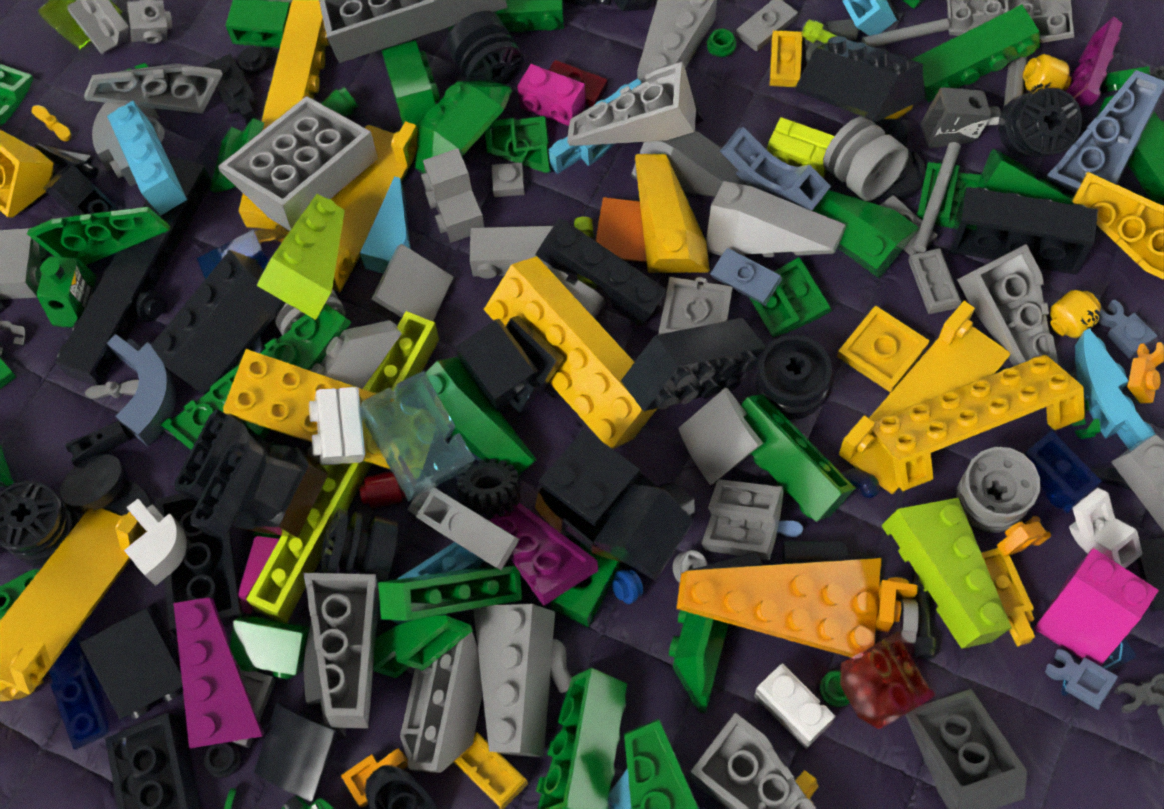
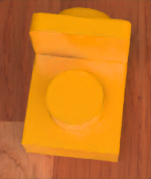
M897 577L882 580L879 586L876 631L889 632L893 623L899 622L901 601L896 600L914 599L917 594L918 585L909 584L908 580Z

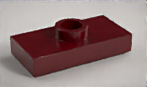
M554 60L549 68V71L584 83L586 105L591 107L600 100L608 86V79Z

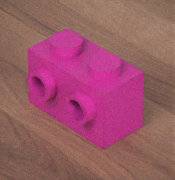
M530 64L517 86L520 108L567 126L570 124V119L582 113L586 106L584 83Z

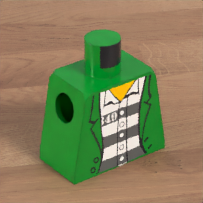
M48 257L40 266L42 276L37 290V298L53 326L73 328L75 321L81 317L88 305V299L93 293L97 276L79 259Z

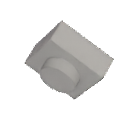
M522 163L492 165L494 197L524 195Z

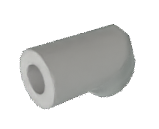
M553 639L550 676L559 692L563 693L568 690L572 677L566 666V648L562 642Z

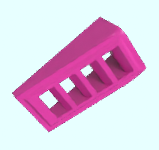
M260 536L254 538L238 592L241 608L244 613L251 614L253 611V607L246 599L279 541L277 538Z

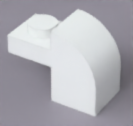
M1096 488L1073 507L1076 522L1069 526L1076 542L1087 554L1094 548L1125 569L1143 554L1137 530L1114 517L1109 493Z
M137 499L127 509L147 532L124 551L141 572L156 586L182 562L187 547L186 535L183 528L171 514L164 518L153 504L146 508Z

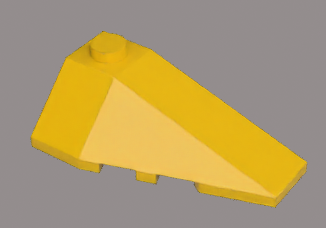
M0 130V211L7 217H14L46 192L43 188L53 176V162L39 150Z
M636 154L635 162L648 273L709 272L705 237L667 155Z
M1087 172L1072 202L1087 208L1098 209L1096 225L1144 271L1164 280V206Z

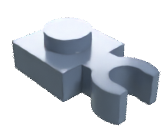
M1112 300L1107 307L1113 315H1108L1101 308L1099 323L1111 328L1107 337L1129 359L1137 354L1140 344L1144 343L1148 346L1156 339L1157 335L1135 313L1126 317L1123 314V306L1118 301Z
M1058 649L1055 659L1062 662L1064 667L1056 668L1048 663L1045 673L1052 679H1065L1068 681L1065 688L1066 692L1099 710L1115 685L1118 676L1085 657L1080 665L1073 662V658L1068 652Z

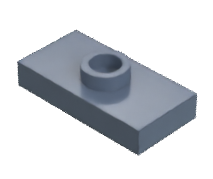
M726 248L710 273L712 278L727 286H732L734 290L766 306L782 281L781 275L729 248Z

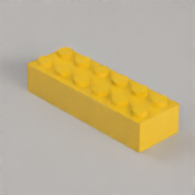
M537 256L510 266L485 306V312L493 320L500 319L505 327L510 318L519 315L564 357L549 383L603 443L615 449L634 439L657 410L653 409L643 412L621 382L622 378L634 364V361Z

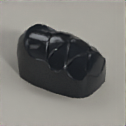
M382 765L374 770L366 779L364 790L370 809H438L424 788L409 773L399 767Z

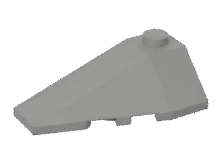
M679 62L655 70L645 76L646 81L633 89L627 86L620 90L621 95L607 104L601 101L570 119L567 143L570 146L666 141L695 132L696 107L684 64Z
M176 63L92 75L84 98L87 101L122 105L134 101L140 107L203 114L222 76V72L218 69Z

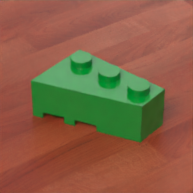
M415 40L387 47L382 50L402 124L405 121L415 124L418 130V124L425 118L427 111L436 106L435 102L440 101V97L425 50L419 52Z

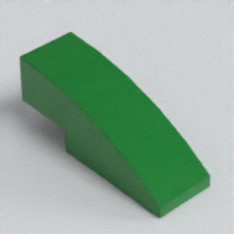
M446 615L419 618L400 624L376 638L373 671L393 678H397L410 666L423 671L473 631L472 626Z

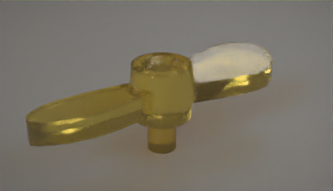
M277 225L275 230L260 229L253 232L252 238L257 242L277 239L278 242L282 243L290 231L281 225Z

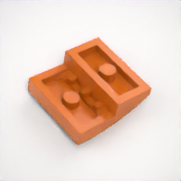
M603 197L596 242L624 261L647 263L640 201Z

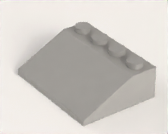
M306 96L221 163L218 168L263 213L290 231L317 193L324 198L331 199L374 163L378 157L371 131Z

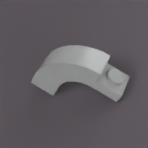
M104 103L94 121L92 130L93 145L106 170L113 169L118 179L124 176L131 187L137 184L107 117V115L124 105ZM138 106L146 117L159 118L155 108Z

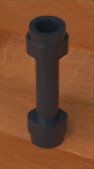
M917 573L911 575V584L918 585L916 594L918 630L916 641L913 643L914 658L931 660L936 658L937 649L936 638L932 637L931 594L928 591H924L925 588L919 581L920 577Z

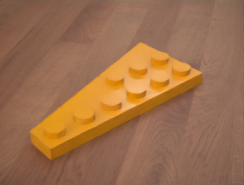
M881 558L688 570L681 574L676 609L866 662L874 657Z

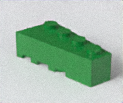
M590 668L571 678L558 719V723L563 725V728L554 740L551 741L547 754L553 758L546 778L540 777L535 791L541 794L537 809H609L608 796L610 784L615 774L614 760L616 748L621 737L619 729L622 713L626 706L625 693L627 683L594 668Z

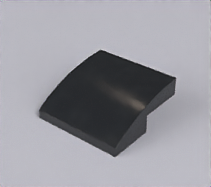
M518 315L510 318L506 328L538 370L531 380L509 402L521 413L541 393L559 368L564 357Z
M278 702L276 703L254 773L288 792L313 801L318 797L339 728H331L329 724L310 718L311 714Z

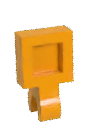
M1161 342L1157 343L1156 350L1152 354H1149V349L1144 343L1140 344L1137 349L1138 358H1133L1127 387L1140 404L1153 403L1155 391L1160 387V374L1155 368L1164 361V345Z
M1033 516L1025 523L1023 521L1018 522L1004 532L1007 537L997 544L1004 557L1021 552L1030 545L1039 546L1051 537L1050 532H1046L1039 521L1041 520L1039 517Z
M399 748L379 762L371 754L343 773L341 777L357 804L363 808L368 805L364 789L366 779L370 774L382 765H393L405 769L408 766V759Z

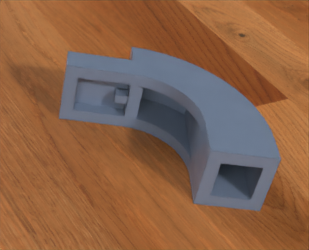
M744 127L738 128L720 150L738 169L736 175L746 184L808 210H813L831 187L811 165L791 166L774 157Z
M115 334L107 342V345L116 357L136 371L139 377L135 395L115 417L127 431L149 447L165 429L160 424L172 417L176 403L174 378L148 342L141 348L132 339H128L125 342Z

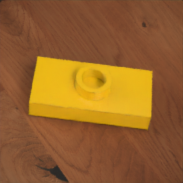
M478 732L474 734L473 744L453 761L501 809H504L529 784L527 779L500 753L489 751L488 742Z

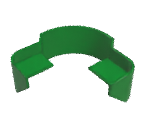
M1088 399L1084 400L1086 410H1090ZM1085 419L1072 423L1073 426L1086 424ZM1094 419L1087 429L1076 430L1075 434L1079 439L1095 437L1096 433H1100L1099 419Z

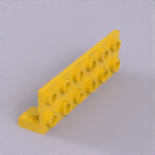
M405 121L400 132L397 131L395 134L371 125L365 127V129L372 133L378 159L331 198L336 205L345 210L332 290L341 292L361 256L362 247L394 176L399 177L402 182L416 157L418 130L415 124Z
M963 301L944 323L939 338L869 418L864 415L843 439L839 455L890 494H894L899 489V486L896 484L893 458L872 435L875 426L874 421L940 396L945 392L968 385L976 380L996 374L1010 356L1008 350L972 326L973 322L970 318L975 308L966 301Z
M246 349L223 407V412L312 443V435L318 434L317 421L310 422L309 401H315L316 390L355 386ZM359 388L365 457L363 460L415 478L420 477L440 416Z
M1042 355L981 380H976L953 391L945 392L940 396L915 404L892 415L884 416L874 421L875 426L872 435L892 456L896 484L902 491L933 480L931 453L1045 407L1047 410V424L1054 430L1085 419L1084 387L1050 357Z
M92 508L88 509L0 620V682L29 695L33 692L130 562L131 558L124 550L147 532L130 511L127 515L120 516L103 508L95 511Z

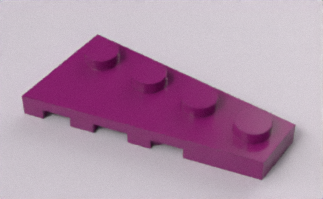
M1112 17L1092 35L1078 61L1081 64L1071 74L1070 86L1066 92L1072 95L1079 104L1080 109L1085 105L1091 106L1101 94L1099 88L1107 77L1106 69L1114 57L1112 52L1120 40L1118 35L1123 24L1115 17Z
M520 503L517 506L514 505V510L511 512L505 509V515L499 517L498 513L493 514V519H488L487 514H483L484 518L519 539L509 558L543 606L598 571V562L595 558Z
M209 597L174 603L189 748L265 736L262 726L255 715L251 697L247 693L241 678L238 663L231 652L228 644L229 640L213 598Z

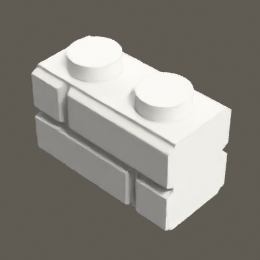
M359 388L316 390L315 401H309L310 422L317 421L318 434L312 435L313 455H320L321 465L362 462L365 457Z
M783 663L757 687L754 695L805 749L832 724L835 715L825 705L821 706L819 704L820 700Z

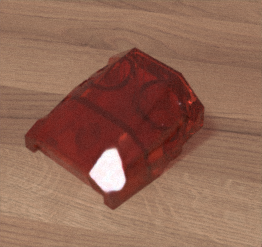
M899 631L841 663V688L858 718L877 729L892 723L936 696L933 690H930L903 644Z

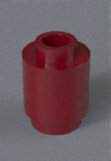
M394 470L364 477L365 484L359 485L363 505L370 504L371 510L403 503V499L410 498L406 475L400 472L396 473Z

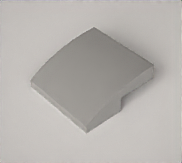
M724 388L678 428L691 457L710 485L721 479L763 444L743 418L747 413L728 388Z
M718 479L708 506L711 518L701 543L704 550L738 556L758 552L760 559L770 560L781 515L783 488Z

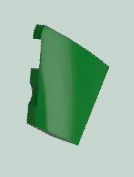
M545 116L519 120L514 118L495 120L486 129L485 137L488 153L515 163H522V165L542 173H550L547 118Z

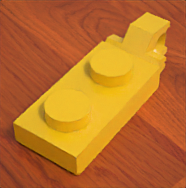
M999 548L982 552L981 554L1012 627L1009 632L1016 646L1031 643L1035 635L1029 623L1034 620L1032 614L1034 608L1010 555L1004 557Z

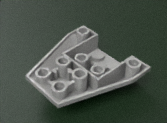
M947 0L950 24L949 35L959 36L1023 4L1040 31V43L1074 38L1071 0Z

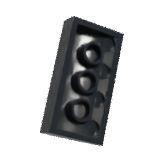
M165 713L105 738L118 809H201L182 716Z

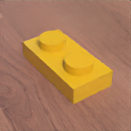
M772 32L769 86L796 87L801 77L802 32Z

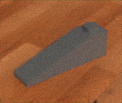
M696 130L693 133L666 141L644 142L639 153L666 154L680 186L687 196L696 197V194L715 198L723 181L749 186L736 175L738 169L720 152L722 148ZM635 163V166L631 173V177L637 180V171Z

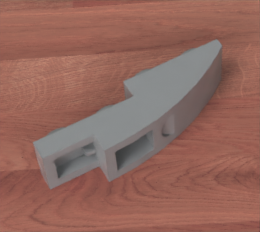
M425 481L407 509L427 525L502 570L519 541L515 536Z

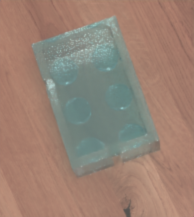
M424 371L396 384L393 391L391 388H388L362 401L360 406L362 420L409 501L466 471L475 461L460 433L453 436L449 444H447L445 439L450 437L456 426Z

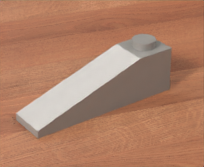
M723 181L711 204L706 239L707 252L722 256L726 248H729L744 257L746 254L762 253L764 257H774L775 253L793 252L795 255L833 254L844 234L846 226L836 220L757 188Z
M1027 244L957 279L969 304L975 308L974 312L996 343L1010 352L1008 359L1013 366L1042 355H1047L1058 364L1054 338L1049 333L1046 315L1049 314L1047 303L1044 304L1041 285L1044 284L1042 273Z
M736 713L690 772L689 780L727 809H816L795 782L794 776L787 766H784L767 737Z

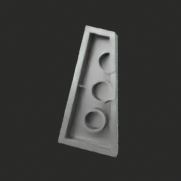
M304 573L326 717L331 728H368L379 605L377 577L374 574Z

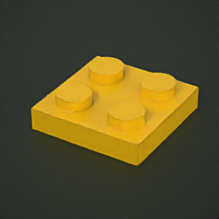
M875 305L838 350L837 357L891 393L928 347L930 341Z

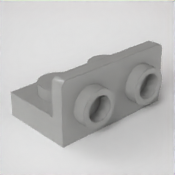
M77 0L68 5V12L101 54H105L126 42L129 26L109 0Z

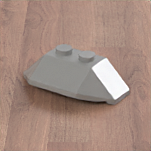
M390 320L344 330L339 337L336 336L331 340L326 349L327 355L321 364H315L310 371L363 389L402 333L396 324Z
M472 632L422 671L415 668L400 735L404 752L408 758V767L412 771L442 772L473 744L483 691L478 647Z

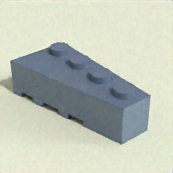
M1135 70L1108 102L1103 111L1087 127L1082 136L1049 172L1047 180L1077 192L1086 173L1089 172L1117 185L1164 92V80Z

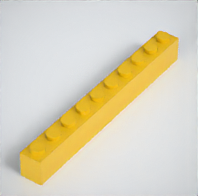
M292 0L262 117V122H264L263 130L307 96L313 99L314 93L319 92L320 69L325 67V47L330 45L326 35L319 0ZM245 194L242 195L239 213L246 227L282 230L283 226L271 220Z

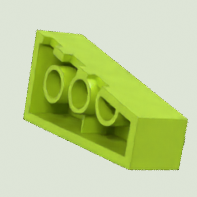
M317 193L271 257L257 286L316 320L332 293L345 210L336 205L331 199L324 198Z
M959 498L897 509L881 525L888 536L892 535L899 545L900 549L897 551L905 563L909 561L920 577L919 581L925 588L924 591H928L937 603V612L961 649L991 643L1012 628Z

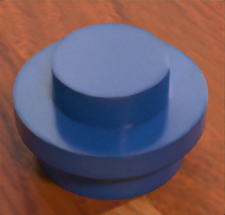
M620 570L615 573L614 581L612 582L615 596L626 604L636 602L637 597L643 593V586L639 576L633 570Z

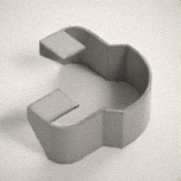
M0 321V330H10L12 334L23 335V338L15 337L13 343L24 345L26 340L25 328L12 325L10 321ZM0 347V356L3 351L2 347Z
M901 599V615L902 610H904L903 630L902 627L900 628V642L915 643L918 630V603L915 599Z

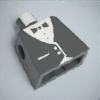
M940 88L920 123L927 148L948 146L950 142L958 144L974 142L978 139L986 125H998L1001 112L997 106H988L985 94L980 90Z

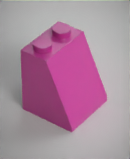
M1092 548L1068 576L1034 629L1080 660H1083L1085 657L1101 666L1139 622L1159 590Z

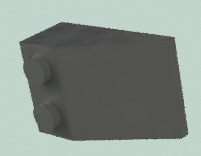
M972 689L905 711V716L938 793L948 809H997L1025 799L1027 770Z

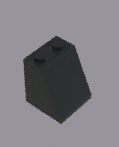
M155 603L104 628L79 643L119 719L128 715L131 716L132 720L152 710L150 703L162 697L167 702L183 693L179 654Z

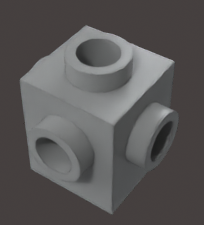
M163 0L127 2L131 42L145 41L146 43L153 44L161 40H167V29H172V19L170 11H165Z

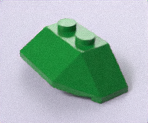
M457 81L456 84L449 87L445 92V96L436 106L427 111L425 118L418 124L415 168L421 173H426L423 160L455 149H459L461 156H463L503 112L513 90L509 86L486 81Z
M680 610L678 623L683 624L681 635H673L668 656L674 657L673 669L698 712L705 714L729 623Z

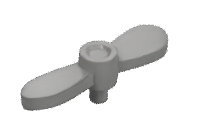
M130 380L121 384L107 382L106 385L91 386L85 391V395L90 399H99L109 395L114 398H119L123 394L135 395L139 380Z

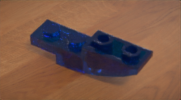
M78 632L49 669L53 680L50 686L73 750H78L110 735L106 709L98 679L79 644L81 640Z

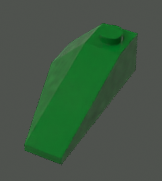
M995 148L990 152L977 187L994 192L1016 193L1023 197L1050 199L1053 202L1074 205L1072 202L1074 195L1070 193L1062 194V190L1046 178H1040L1039 180L1034 178L1035 174L1029 171L1028 167Z
M830 190L825 193L814 209L811 210L845 224L846 229L837 248L879 279L919 230L917 225L894 209Z
M149 207L51 219L28 229L27 235L55 257L76 258L87 265L167 232L170 225Z
M458 357L437 361L416 381L412 399L422 410L439 415L436 427L481 460L484 459L486 463H490V459H496V464H499L501 460L506 461L507 466L510 464L514 466V470L518 472V477L536 461V458L503 415L495 410Z

